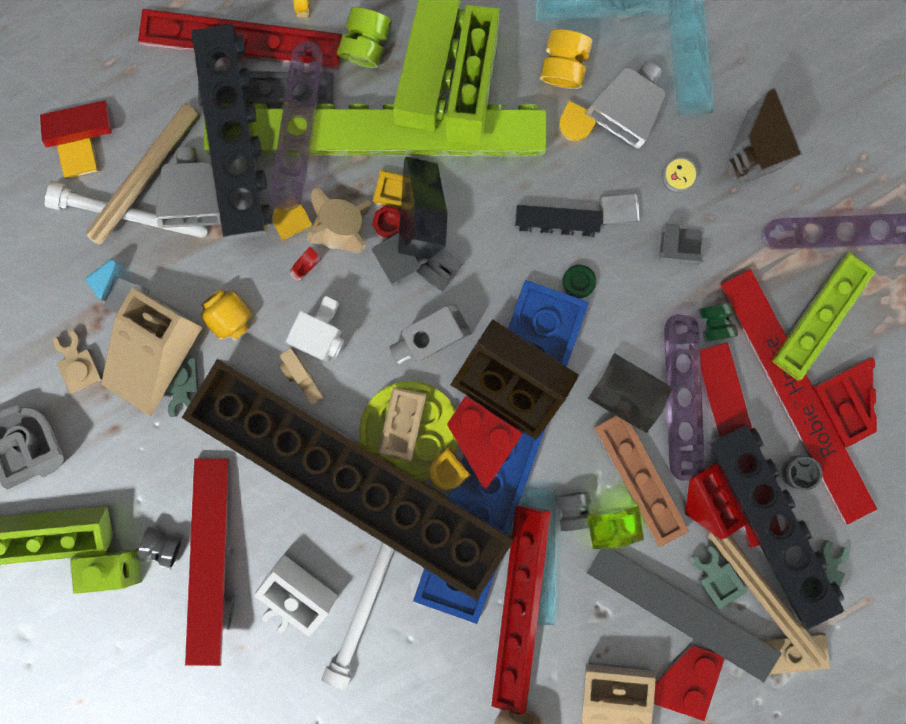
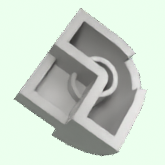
M20 406L0 411V482L3 488L8 490L37 475L46 477L62 465L64 457L54 431L44 415L34 409Z

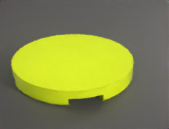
M405 381L387 386L378 392L364 409L359 426L360 443L378 453L393 387L426 394L412 461L385 455L381 456L420 480L430 479L429 468L431 463L448 448L455 454L458 450L459 445L447 426L448 421L456 410L441 391L428 384Z

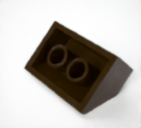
M775 88L768 90L747 111L730 150L729 170L734 179L739 178L741 185L776 172L801 155Z
M492 319L450 385L537 440L567 399L579 374Z

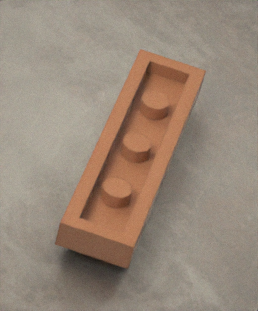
M622 411L593 427L657 546L660 548L689 532L625 412Z

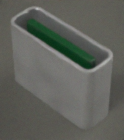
M637 194L599 197L600 211H602L601 225L640 221Z

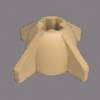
M318 186L313 188L310 198L317 217L314 222L315 228L309 230L306 239L310 243L322 244L331 249H343L355 253L362 252L367 243L358 232L363 223L362 217L369 211L372 205L369 200L354 206L343 199L329 200Z

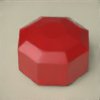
M385 205L375 212L372 226L379 237L389 239L399 233L401 212L399 208Z

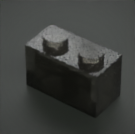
M614 353L599 374L588 399L647 433L662 414L673 387Z

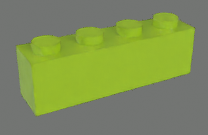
M418 0L393 106L394 125L435 132L437 119H444L447 99H442L444 89L450 90L453 69H449L451 59H457L460 40L455 38L457 30H462L465 10L461 9V0Z
M466 4L446 116L447 141L481 145L499 36L500 8Z
M108 506L0 516V565L105 555L113 539Z

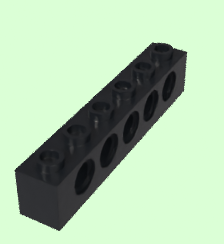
M233 24L191 30L222 235L227 240H235L269 234L267 225L273 224L270 205L264 204L262 191L267 190L265 171L259 170L257 157L262 156V148L259 136H253L251 124L257 122L254 102H248L246 89L252 88L248 67L243 68L241 55L246 54L243 34H237ZM226 57L231 59L229 69L224 72L215 71V64L220 58ZM225 92H235L237 97L232 105H220V98ZM230 126H241L242 133L238 139L230 141L225 138L226 130ZM236 159H245L247 161L245 172L240 175H233L230 170L231 164ZM244 192L251 193L253 197L252 204L247 209H238L236 207L237 197Z
M742 424L707 442L706 444L715 462L718 464L802 626L809 630L845 612L841 601L845 600L844 595L835 581L830 583L824 572L829 569L819 550L813 551L808 541L812 538V535L803 520L798 521L792 511L796 504L787 489L781 490L776 478L780 477V474L772 459L766 460L760 450V447L764 446L757 430L755 428L749 429L748 425ZM744 453L750 454L754 461L752 469L746 473H742L737 467V460ZM760 484H765L770 492L768 499L763 503H757L753 497L754 489ZM776 515H782L785 519V528L780 533L774 534L769 527L770 520ZM792 546H798L801 550V558L795 564H789L786 560V552ZM809 577H815L818 584L816 591L805 595L802 591L803 582Z

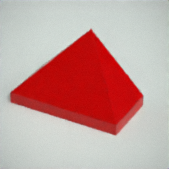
M717 463L710 465L690 478L685 515L721 540L726 539L748 523Z

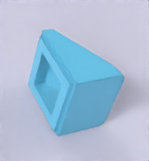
M110 259L86 277L85 281L100 300L106 301L116 276L119 277L123 266L120 262Z

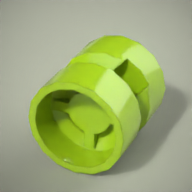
M351 7L345 25L349 32L342 35L337 55L360 66L378 68L384 51L381 42L387 41L392 20L370 9Z

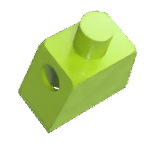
M139 548L106 551L105 555L71 558L73 594L120 590L141 583L140 560L137 559ZM124 563L126 565V577L123 574Z

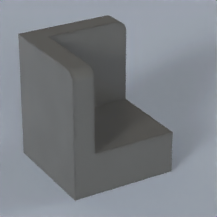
M665 224L661 229L658 261L697 265L704 262V255H701L702 231L681 229L680 225Z
M399 233L371 249L392 286L397 285L399 280L420 269V264L415 256L398 253Z

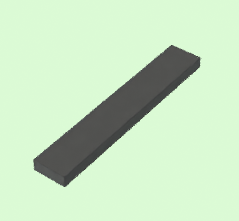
M606 544L603 545L587 571V574L762 682L766 681L782 654Z

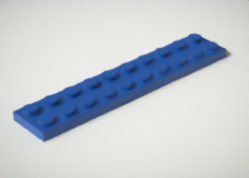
M525 280L508 329L567 366L589 302ZM502 419L523 434L487 489L481 485L468 460L463 455L461 462L471 473V476L457 488L452 489L449 497L509 534L514 520L515 506L520 503L545 429L538 439L535 440ZM424 569L413 602L477 624L495 572L476 601Z

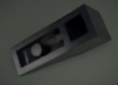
M406 156L403 167L398 253L430 260L446 247L448 213L438 163Z

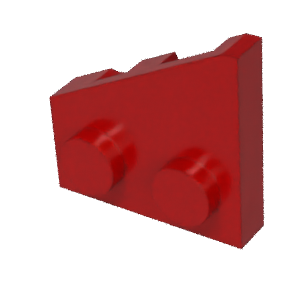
M869 357L813 386L846 448L877 432V415L874 412L876 389L873 388V368H875L873 357Z

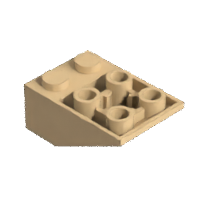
M132 287L114 319L101 385L145 414L152 416L202 327L154 297Z
M586 664L581 724H652L655 672Z

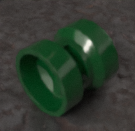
M732 303L698 309L700 319L706 322V329L703 331L705 342L738 336L736 326L729 319L733 314Z

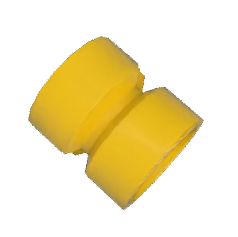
M551 30L546 47V52L550 54V57L545 58L543 61L540 79L543 82L558 87L582 88L586 67L582 62L589 58L592 39L585 34L575 31Z

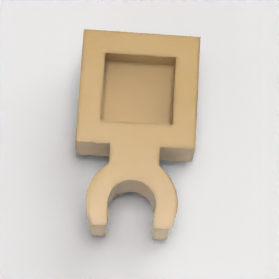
M71 330L69 331V335L72 338L70 346H63L61 339L58 337L53 338L52 342L54 348L65 357L64 360L57 362V365L69 393L74 394L101 382L103 377L91 350L87 349L81 352V337L77 331Z
M290 348L279 355L283 360V363L279 365L283 374L289 382L295 380L299 384L311 405L324 398V395L312 379L311 374L295 349Z

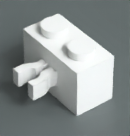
M325 296L315 318L300 311L285 343L323 361L329 362L331 357L337 358L345 343V340L340 338L343 331L329 324L339 306V302Z
M283 555L265 577L254 596L269 607L261 618L264 622L267 623L270 617L277 616L278 614L282 617V622L276 630L280 634H283L289 623H291L310 637L329 614L338 595L287 556Z

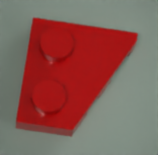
M467 396L464 397L447 423L481 485L487 489L523 433Z
M690 644L680 655V658L674 664H671L655 682L654 705L705 721L725 658L712 650Z

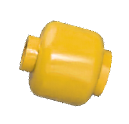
M221 288L201 304L203 307L201 319L218 339H225L231 336L233 340H236L250 328L247 322L252 312L237 292L233 290L225 292Z

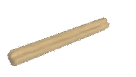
M187 103L180 107L86 230L85 234L91 241L99 245L105 241L199 117L198 111Z
M709 531L707 534L708 538L726 561L730 563L737 575L810 667L816 669L824 664L827 660L825 653L731 535L721 540Z

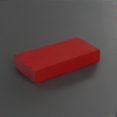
M106 100L40 115L41 137L45 148L112 133L110 111Z

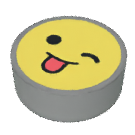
M678 157L672 159L665 166L662 177L664 184L670 190L685 192L695 184L698 171L691 160Z

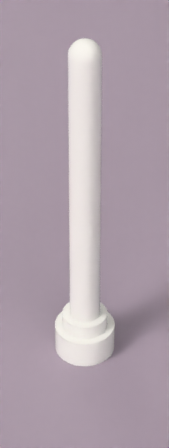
M55 181L49 183L45 196V207L56 210L68 209L69 206L100 213L109 202L72 193V189L67 188L66 184ZM130 207L121 218L158 227L156 213ZM206 226L163 228L200 238L208 234Z
M382 543L336 662H332L330 667H326L321 679L322 682L341 690H346L350 682L351 676L349 673L351 669L348 667L394 552V549Z

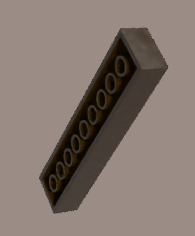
M217 359L182 416V419L476 601L515 539L512 535L226 360Z

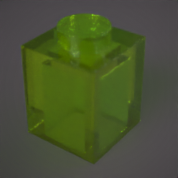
M639 506L610 508L587 515L593 549L621 548L644 540Z

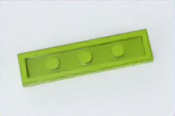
M850 251L846 252L771 359V362L797 381L802 380L876 271Z

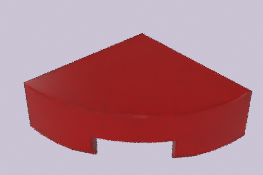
M309 246L295 262L289 273L297 281H301L321 261V257Z

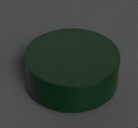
M581 264L567 269L562 277V287L565 293L579 299L589 296L596 287V276L592 269Z

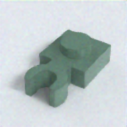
M185 358L164 393H173V399L168 405L170 417H177L176 409L180 403H184L188 408L192 401L189 397V392H197L199 389L197 358Z
M825 540L821 545L820 553L823 555L829 569L824 572L830 583L835 581L840 588L845 573L838 571L837 568L839 564L844 563L848 559L849 549L842 547L840 553L836 557H832L830 549L833 542ZM809 577L803 582V593L809 595L816 591L818 585L816 578Z
M708 545L706 546L707 551L710 553L708 562L701 563L695 554L691 556V561L695 567L705 571L706 575L700 578L699 581L716 608L720 610L748 591L729 562L719 566L718 552L715 548Z

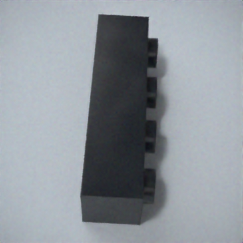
M517 205L515 228H519V232L523 233L540 230V234H552L553 231L561 232L563 236H573L574 233H582V237L594 238L595 234L598 235L600 233L602 211Z

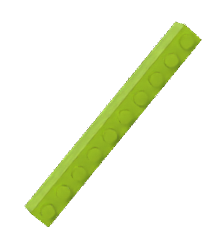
M220 103V105H222V106H230V105H232V104H227V103ZM254 103L257 122L251 123L253 136H259L262 155L544 156L546 152V110H538V105L534 104L519 105L518 110H504V105L488 104L481 145L447 141L446 116L448 109L445 111L443 120L437 119L435 132L394 125V104H385L383 109H369L367 104H350L349 109H335L333 104H316L315 109H302L300 104L289 103L282 104L281 109H268L266 104ZM204 119V150L210 155ZM239 125L230 126L226 130L225 138L230 141L238 139L242 133V127Z

